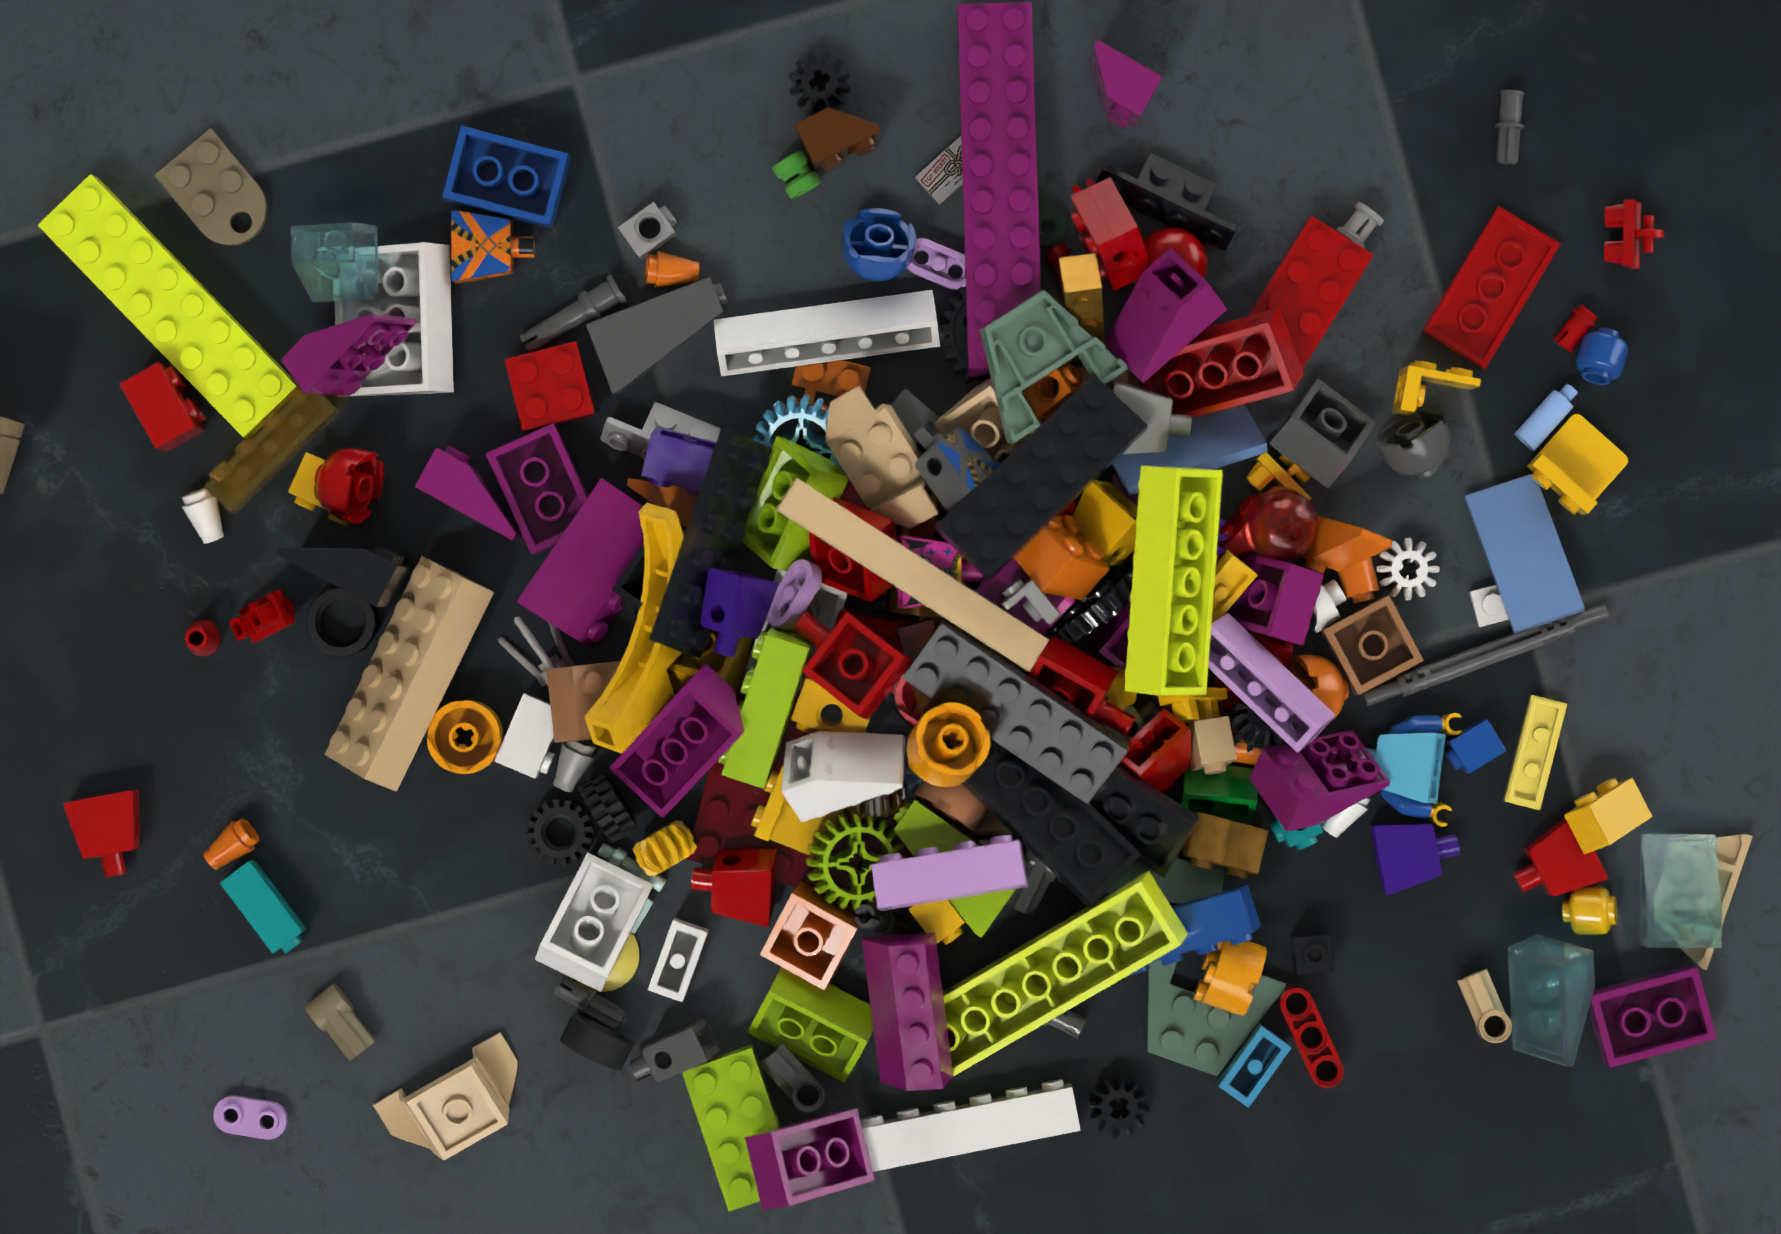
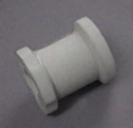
M1358 201L1354 206L1356 209L1354 214L1344 227L1339 226L1336 231L1364 248L1363 242L1376 225L1381 226L1384 220L1371 208Z

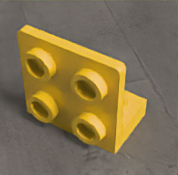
M1415 360V363H1410V366L1408 365L1399 370L1392 413L1408 415L1414 413L1418 406L1422 407L1426 385L1420 384L1421 381L1472 390L1480 387L1481 379L1473 378L1472 370L1451 367V370L1446 369V372L1436 371L1437 364Z

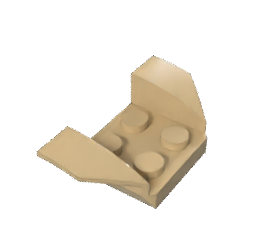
M860 386L832 400L829 406L825 442L828 441L827 445L865 505L872 508L870 511L893 519L894 523L909 529L938 514L939 511L924 489L927 483L915 467V462L922 454L892 406L881 404L873 408Z
M499 1032L472 1047L473 1059L412 1094L406 1096L403 1089L400 1088L374 1103L373 1106L389 1133L394 1137L429 1148L439 1158L446 1160L506 1126L509 1119V1104L516 1079L518 1060L502 1033Z

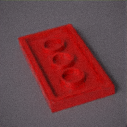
M1497 206L1421 333L1485 370L1561 243L1502 207Z

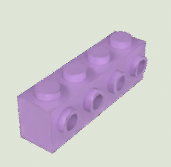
M1229 613L1211 624L1208 668L1297 753L1321 733L1336 715Z
M1003 835L990 838V845L976 847L975 841H967L953 844L954 851L939 853L938 847L916 850L917 857L902 859L901 853L880 856V863L871 864L877 907L879 910L884 911L1029 887L1022 842L1019 840L1012 841V835Z

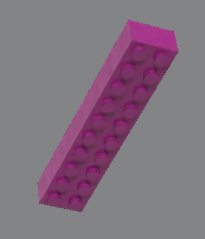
M1031 2L957 5L968 376H991L980 329L1041 291Z

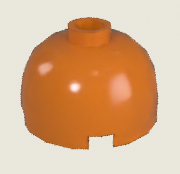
M1295 655V659H1292L1290 672L1336 715L1332 719L1334 720L1340 713L1344 701L1349 695L1347 680L1343 678L1340 669L1330 659L1321 655Z

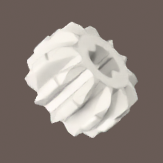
M1405 538L1402 551L1399 544L1393 541L1390 548L1394 556L1384 551L1379 554L1381 559L1389 562L1388 566H1376V572H1388V577L1379 581L1381 587H1384L1392 582L1394 583L1389 593L1390 596L1396 597L1403 587L1404 600H1411L1412 587L1419 597H1423L1426 593L1421 585L1422 582L1430 587L1436 585V581L1428 577L1427 574L1439 572L1440 567L1428 566L1427 564L1428 561L1436 557L1435 552H1429L1424 556L1421 555L1426 547L1425 542L1420 541L1414 551H1412V539ZM1404 559H1407V563L1414 562L1416 568L1412 570L1414 577L1409 579L1408 575L1403 577L1400 575L1399 571L1403 568L1402 561Z

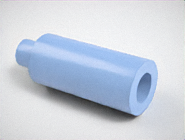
M1568 383L1560 392L1553 390L1514 435L1525 446L1535 451L1571 411L1573 405L1570 402L1578 392Z

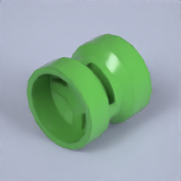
M803 149L786 157L772 167L776 177L782 179L786 184L785 191L790 200L798 198L822 182L816 171L810 170L807 165L808 158Z

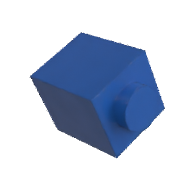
M1488 719L1479 720L1463 730L1462 733L1445 741L1449 747V750L1445 751L1449 762L1456 771L1461 768L1467 774L1506 752Z

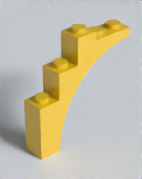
M646 503L638 511L644 538L645 555L643 591L640 601L643 604L638 611L628 647L616 673L601 697L584 716L593 744L621 754L675 697L667 669L682 654L679 651L649 640L684 538L677 512L650 503Z

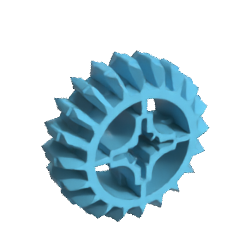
M807 394L803 395L800 404H798L796 398L792 395L787 399V407L778 400L773 405L775 412L767 409L763 414L766 422H758L756 425V430L760 435L755 436L753 440L772 448L776 437L779 436L775 435L776 428L785 421L799 418L796 431L791 433L785 432L780 437L797 443L803 432V439L807 440L806 444H810L807 449L821 456L823 453H831L830 460L839 468L841 467L827 445L828 441L825 442L826 436L817 434L812 428L813 421L826 432L829 408L827 411L821 408L824 403L822 398H818L814 405H810V397Z

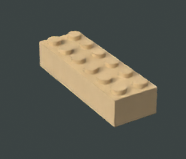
M421 556L400 601L395 607L384 634L379 639L378 646L370 663L364 670L362 679L346 707V712L335 734L331 737L325 755L360 777L397 792L494 592L448 567Z

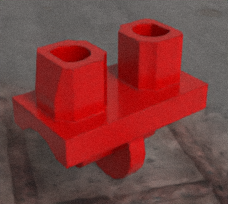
M1631 199L1624 200V204L1605 207V227L1623 228V241H1605L1604 261L1622 264L1623 267L1628 269H1640L1641 239H1643V253H1654V239L1665 238V230L1654 229V216H1643V229H1641V202Z
M279 589L238 610L240 616L229 621L238 641L250 637L254 644L294 624L295 610L291 601L284 597Z

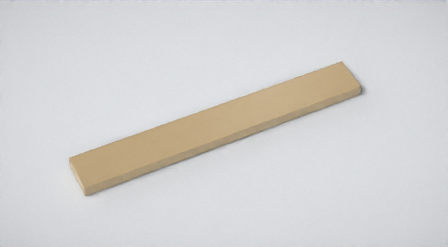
M795 478L776 508L778 512L1026 671L1031 670L1049 641L1046 637L798 478Z

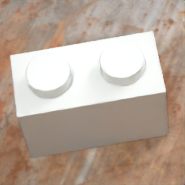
M523 693L495 762L534 779L539 777L540 772L547 774L555 756L554 753L549 752L554 741L549 702L528 693Z
M678 918L673 919L649 984V991L683 1002L709 929Z

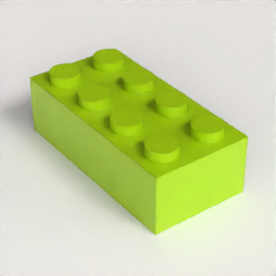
M771 626L768 632L762 631L761 635L758 636L752 653V658L758 659L756 667L751 666L749 672L747 671L740 692L746 694L745 702L740 701L738 704L745 732L719 758L718 763L724 764L721 774L723 776L763 789L770 778L804 675L802 669L806 666L813 644L794 630H782Z
M751 1044L712 1057L707 1062L682 1072L729 1212L760 1202L745 1137L781 1127L761 1066L759 1065L754 1045Z

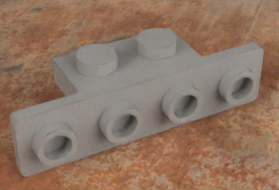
M654 402L642 430L607 417L601 441L607 443L613 449L627 451L645 460L650 436L656 426L717 442L721 428Z

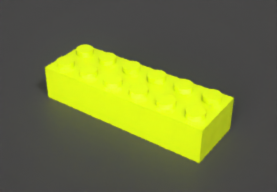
M1141 466L1138 482L1139 498L1136 517L1135 553L1133 555V580L1130 594V622L1127 633L1128 650L1125 667V691L1159 696L1206 695L1223 470Z

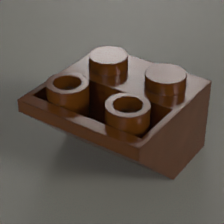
M826 108L795 123L796 133L815 171L823 168L825 173L845 164L843 161L844 157L854 152L860 157L875 150L878 147L877 141L881 140V130L878 124L831 108Z

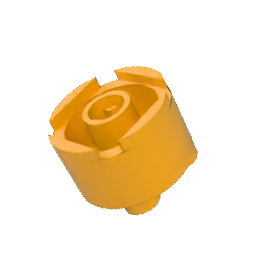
M460 700L443 706L434 714L427 732V746L434 761L443 769L457 774H472L490 766L495 761L504 740V729L498 715L492 708L476 700ZM461 727L465 731L470 729L473 731L474 735L471 737L473 744L471 746L468 743L460 744L457 739L461 736L459 731Z
M952 702L937 706L925 713L912 729L907 741L908 765L911 771L924 781L935 786L955 787L965 782L984 762L990 748V736L988 730L986 731L981 722L982 718L979 714L966 705ZM944 740L950 742L949 748L946 747V743L943 742Z
M1230 940L1217 943L1219 949L1205 954L1201 967L1202 970H1205L1203 979L1200 978L1193 999L1224 1011L1244 1016L1253 999L1251 993L1255 984L1258 985L1267 954L1266 947L1251 941L1232 945Z

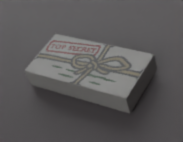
M961 136L915 177L938 205H941L962 186Z

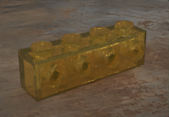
M297 387L287 398L290 403L280 412L276 409L268 415L261 423L264 428L254 438L251 435L246 437L235 448L234 451L237 454L228 463L222 461L209 473L208 477L211 480L204 486L229 512L238 513L341 412L326 395L307 394L300 387Z

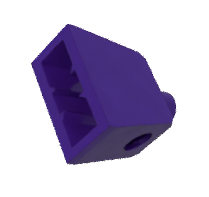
M709 567L701 625L718 631L713 652L735 657L740 637L757 639L760 636L774 599L778 582L748 573Z
M1382 823L1369 825L1382 893L1385 895L1397 893L1441 876L1440 859L1460 855L1456 834L1435 837L1434 827L1431 823Z

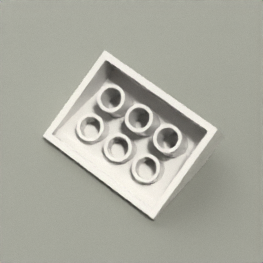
M422 242L333 250L335 325L371 314L415 318L417 321L415 326L408 332L407 339L400 345L395 346L385 356V362L376 370L371 371L362 381L360 389L349 396L454 392L450 245Z

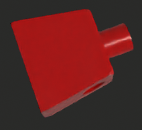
M1164 708L1127 742L1130 744V748L1119 762L1123 768L1158 791L1167 792L1173 788L1175 780L1192 763L1191 729Z
M139 789L63 803L83 859L101 856L105 877L126 874L123 852L140 848Z
M1566 818L1524 849L1531 864L1513 873L1514 879L1523 893L1541 884L1546 894L1551 897L1609 878L1595 851L1587 854L1583 853Z
M722 849L717 853L713 869L693 868L691 889L711 892V910L715 914L769 927L775 907L777 849Z

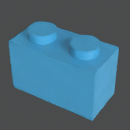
M1258 1023L1218 1077L1216 1084L1249 1108L1292 1047Z

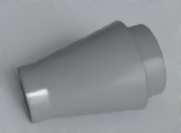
M588 740L562 742L553 785L563 791L573 792L576 784L596 757L594 754L596 745Z

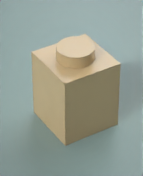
M1229 716L1197 720L1187 725L1191 729L1192 771L1204 770L1205 775L1218 774L1227 771L1226 766L1237 760Z

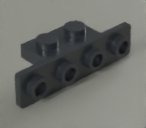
M1152 153L1149 154L1138 179L1109 165H1104L1095 183L1097 184L1111 177L1127 206L1171 227L1185 229L1209 246L1225 251L1236 232V225L1205 211L1216 183Z

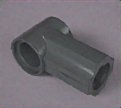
M1027 848L1024 853V861L1029 887L1016 889L1006 905L1034 917L1049 883L1054 881L1056 875Z
M783 1042L759 1063L762 1069L793 1101L797 1109L809 1113L818 1110L822 1106L825 1098L823 1085L806 1069ZM804 1085H812L817 1088L819 1094L814 1102L803 1103L797 1096L799 1089Z

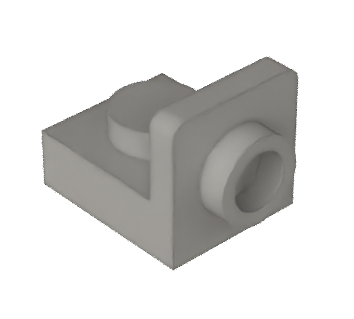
M1018 578L1002 592L1005 598L1000 603L1007 610L1025 597L1028 601L1023 604V607L1036 622L1043 618L1047 624H1050L1060 616L1058 611L1029 578L1024 582Z

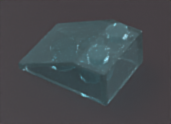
M1640 834V945L1647 948H1722V907L1715 834Z
M1536 934L1508 947L1513 1050L1571 1067L1575 1063L1595 987L1594 951Z

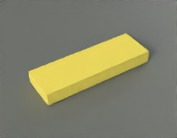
M1530 695L1503 801L1536 810L1541 809L1567 708L1566 703Z

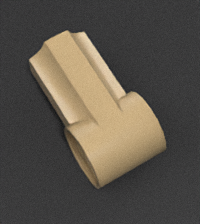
M1487 969L1458 980L1457 983L1474 1020L1479 1036L1491 1043L1505 1041L1511 1034L1512 1023L1505 1013ZM1491 1016H1498L1503 1022V1029L1497 1036L1487 1035L1484 1029L1485 1021Z

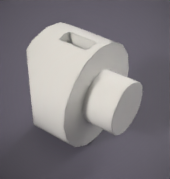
M1334 579L1320 586V593L1313 610L1316 617L1314 629L1316 633L1336 620L1341 619L1336 606L1347 599Z

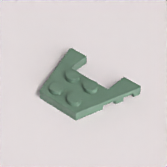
M1044 290L1036 293L980 329L1008 444L1015 443L1041 426L1021 392L1075 356H1079L1091 377L1095 375L1104 384L1129 369L1120 358L1116 359L1104 348L1106 345L1097 337H1092L1079 326V321Z
M1161 960L1149 963L1147 1052L1218 1076L1286 986L1285 982L1261 974L1258 985L1255 984L1251 993L1253 996L1246 1014L1240 1016L1193 999L1194 991L1171 984L1170 981L1177 962L1163 965Z

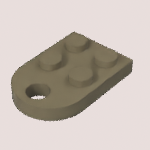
M211 128L154 175L207 238L218 244L237 246L247 243L261 232L266 223L268 203L263 190ZM238 213H248L252 219L251 228L245 233H237L232 226L233 218Z

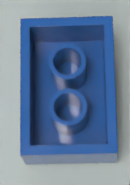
M461 125L442 197L451 203L553 229L572 158L568 153Z

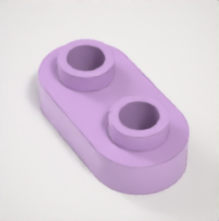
M916 239L914 253L907 267L908 271L950 290H959L960 287L965 288L964 254L929 239ZM919 251H924L928 254L929 260L925 264H918L914 259L915 254ZM953 265L961 267L963 272L962 276L957 279L951 278L948 274L949 268Z
M800 559L789 567L777 587L767 615V621L770 625L782 630L794 628L796 622L805 613L821 586L822 572L818 565Z
M237 1095L223 1098L217 1103L213 1113L215 1124L223 1132L266 1140L277 1138L285 1131L288 1125V1114L279 1103ZM227 1109H234L238 1113L236 1121L231 1122L226 1118ZM264 1115L273 1117V1127L267 1128L262 1124V1117Z

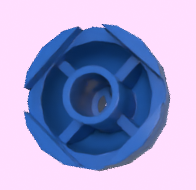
M883 208L862 210L859 212V217L854 218L852 221L850 217L845 223L842 234V251L847 265L855 274L871 281H888L900 275L909 266L916 244V234L912 224L909 222L908 227L906 223L901 221L900 214Z

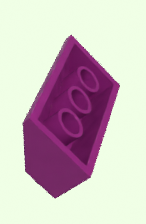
M705 664L609 769L657 814L664 818L745 732L734 689L709 665Z
M935 933L863 937L862 944L880 1082L906 1091L943 1089L952 1079L953 1069Z

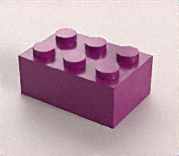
M554 423L486 453L531 555H537L553 548L589 497L559 429Z
M1687 964L1584 992L1602 1063L1609 1068L1717 1039L1699 970L1694 965Z
M857 1108L825 1114L745 1137L762 1210L791 1206L875 1180Z

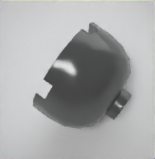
M1437 409L1418 411L1421 418L1408 422L1409 418L1407 415L1388 424L1378 433L1377 438L1379 442L1375 441L1376 446L1386 465L1393 471L1407 476L1418 475L1419 478L1428 477L1438 471V466L1445 460L1451 449V436L1443 412Z

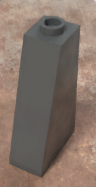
M708 277L586 324L612 394L622 393L712 324L714 319L724 315L722 305L727 304L728 301L721 283L713 285L711 278Z

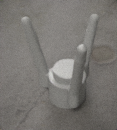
M520 617L514 618V622L520 629V632L543 662L538 665L540 670L505 638L500 637L498 639V642L537 679L542 687L548 686L546 669L576 665L568 654L560 630L550 623L549 626L561 659L557 654L549 658Z

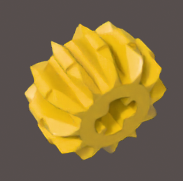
M675 820L637 842L633 852L638 865L645 871L647 876H655L689 857L695 852L697 846L690 829L685 826L683 821Z

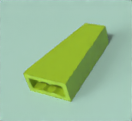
M918 798L912 804L906 801V805L900 808V812L896 813L893 818L898 822L894 828L895 833L914 857H917L916 850L938 847L939 853L954 851L953 844L967 841H975L976 847L984 846ZM1016 889L951 899L949 901L972 931L982 938Z

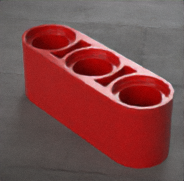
M1286 986L1279 995L1277 1003L1304 1066L1311 1079L1317 1085L1323 1088L1335 1087L1343 1078V1065L1314 1000L1309 992L1301 986ZM1300 993L1304 996L1305 1004L1299 1012H1290L1286 1008V1000L1291 994ZM1308 1027H1316L1320 1032L1318 1042L1311 1046L1304 1045L1301 1041L1303 1030ZM1326 1060L1332 1061L1335 1066L1334 1074L1328 1079L1318 1078L1316 1075L1318 1064Z

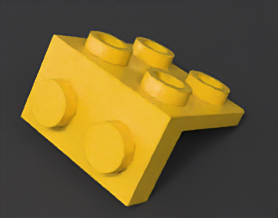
M1574 414L1530 461L1527 467L1533 472L1531 477L1545 490L1552 488L1561 496L1558 501L1563 507L1574 515L1577 512L1584 515L1588 514L1598 503L1595 500L1627 465L1628 457L1583 416Z
M783 765L780 773L772 771L765 788L766 792L771 793L766 807L758 806L751 826L757 828L754 836L765 841L770 839L816 857L815 853L808 850L809 844L819 846L821 842L814 836L815 831H821L825 835L829 831L824 825L826 820H830L835 826L839 825L837 814L843 813L845 808L828 813L823 817H816L801 822L781 792Z

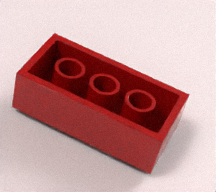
M1311 216L1302 227L1247 316L1279 307L1303 369L1374 254Z
M1278 307L1207 327L1142 385L1146 390L1171 397V413L1190 415L1194 418L1294 391L1303 378L1304 372Z

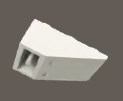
M817 731L786 742L781 792L801 822L816 817H823L833 811L858 805L862 801L883 794H890L897 789L903 788L906 738L904 735Z

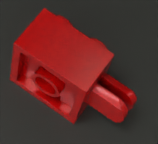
M1111 177L1097 184H1094L1092 178L1084 180L1086 186L1084 190H1081L1078 184L1071 186L1073 195L1070 197L1075 211L1071 212L1070 216L1078 233L1083 231V234L1078 235L1084 252L1086 254L1096 253L1100 280L1107 278L1111 288L1115 291L1139 280L1142 272L1151 263L1139 228Z

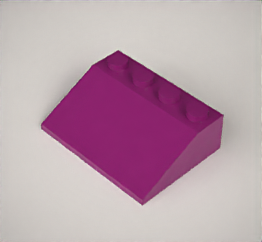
M601 478L517 602L577 641L593 648L595 643L601 641L606 635L608 624L615 614L624 608L619 604L623 598L613 592L612 588L644 543L638 513L643 505Z

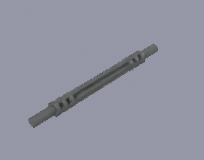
M1603 603L1516 634L1506 635L1396 676V681L1364 692V700L1367 706L1400 694L1405 697L1575 634V629L1609 617L1607 608Z

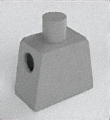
M1112 380L1111 391L1148 425L1147 431L1123 454L1166 452L1168 435L1189 438L1192 416L1171 413V397Z

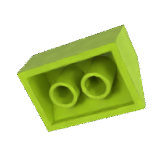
M777 436L769 456L768 468L763 474L757 492L756 503L751 509L745 527V536L742 542L771 568L788 571L789 567L797 560L811 561L808 530L776 510L795 478H798L832 500L834 497L840 499L849 478L830 459L784 437Z
M781 967L747 1033L775 1048L783 1042L797 1059L845 1083L874 1030L871 1005L842 991L833 984H828L826 989L823 990Z

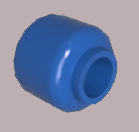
M1603 327L1599 328L1596 332H1589L1583 336L1576 359V367L1582 373V378L1597 385H1608L1610 381L1621 377L1628 354V345L1619 338L1620 334L1617 331Z

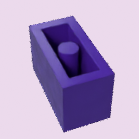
M656 426L650 436L641 476L649 477V482L654 485L670 487L671 484L685 487L686 493L698 496L716 442Z

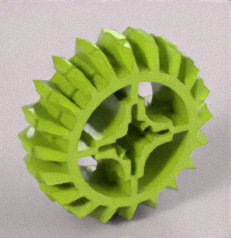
M843 813L837 814L839 825L835 826L830 820H826L824 825L829 831L825 835L821 831H815L814 836L821 841L819 846L816 844L808 845V850L815 853L816 857L807 858L806 864L810 867H817L808 873V878L811 881L820 880L815 885L814 890L818 894L827 891L824 900L831 904L837 899V906L840 909L844 910L850 901L852 909L856 911L861 906L862 900H864L865 904L874 907L873 897L876 896L874 881L865 885V877L872 870L871 864L880 863V856L895 854L904 848V845L901 841L891 842L897 834L893 828L885 830L887 821L883 818L874 823L872 817L866 816L861 821V817L851 813L850 822H848L846 816ZM861 832L874 835L881 845L883 854L867 852ZM850 834L847 837L844 849L837 853H831L834 845L841 838ZM855 853L863 858L861 864L857 863V868L847 863L851 857L854 858L853 855ZM828 867L846 870L850 889L837 886L830 876Z

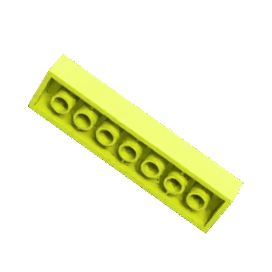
M90 174L38 224L45 234L243 438L251 439L301 390L297 382L96 176Z
M1149 871L1098 900L1092 907H1086L943 991L953 1076L1182 944L1188 932Z

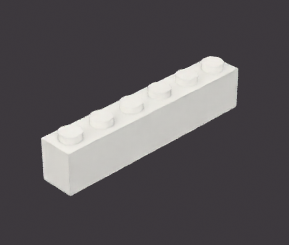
M933 290L713 320L721 376L940 347Z
M1063 1079L1041 1083L1042 1089L1030 1092L1027 1091V1086L1005 1090L1006 1096L994 1099L991 1098L990 1093L969 1097V1104L955 1106V1101L940 1102L933 1105V1111L919 1113V1108L905 1109L897 1112L898 1118L883 1120L882 1115L862 1118L861 1126L872 1171L1081 1131L1071 1083L1064 1085Z

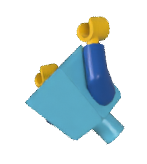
M1458 713L1447 714L1442 719L1438 715H1413L1391 726L1388 734L1379 735L1377 749L1366 748L1390 781L1389 786L1381 790L1382 798L1399 813L1423 820L1429 817L1433 823L1440 827L1448 825L1444 821L1437 820L1436 816L1441 809L1452 811V809L1443 803L1437 802L1446 735H1458L1463 731H1453L1449 727V720L1451 718H1462Z

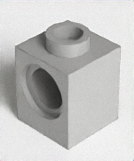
M652 202L620 225L618 229L640 260L647 257V254H651L677 235L672 228L677 224V221L665 205L658 209L656 204ZM649 219L658 221L661 226L659 234L652 239L644 238L640 233L641 225Z

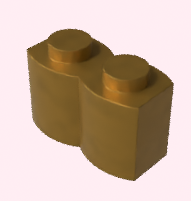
M1193 812L1200 818L1189 836L1182 856L1191 858L1190 865L1212 870L1213 864L1227 867L1225 874L1242 879H1247L1248 873L1258 874L1268 830L1200 812Z

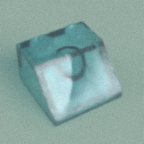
M349 222L291 226V264L312 302L378 299V235L376 225Z

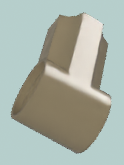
M334 983L304 1006L313 1022L323 1032L327 1031L349 1061L376 1041L352 1011L354 1007L348 997Z

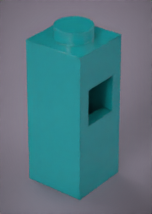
M255 859L248 861L220 882L221 886L272 954L280 949L286 954L303 941L299 935L307 930Z

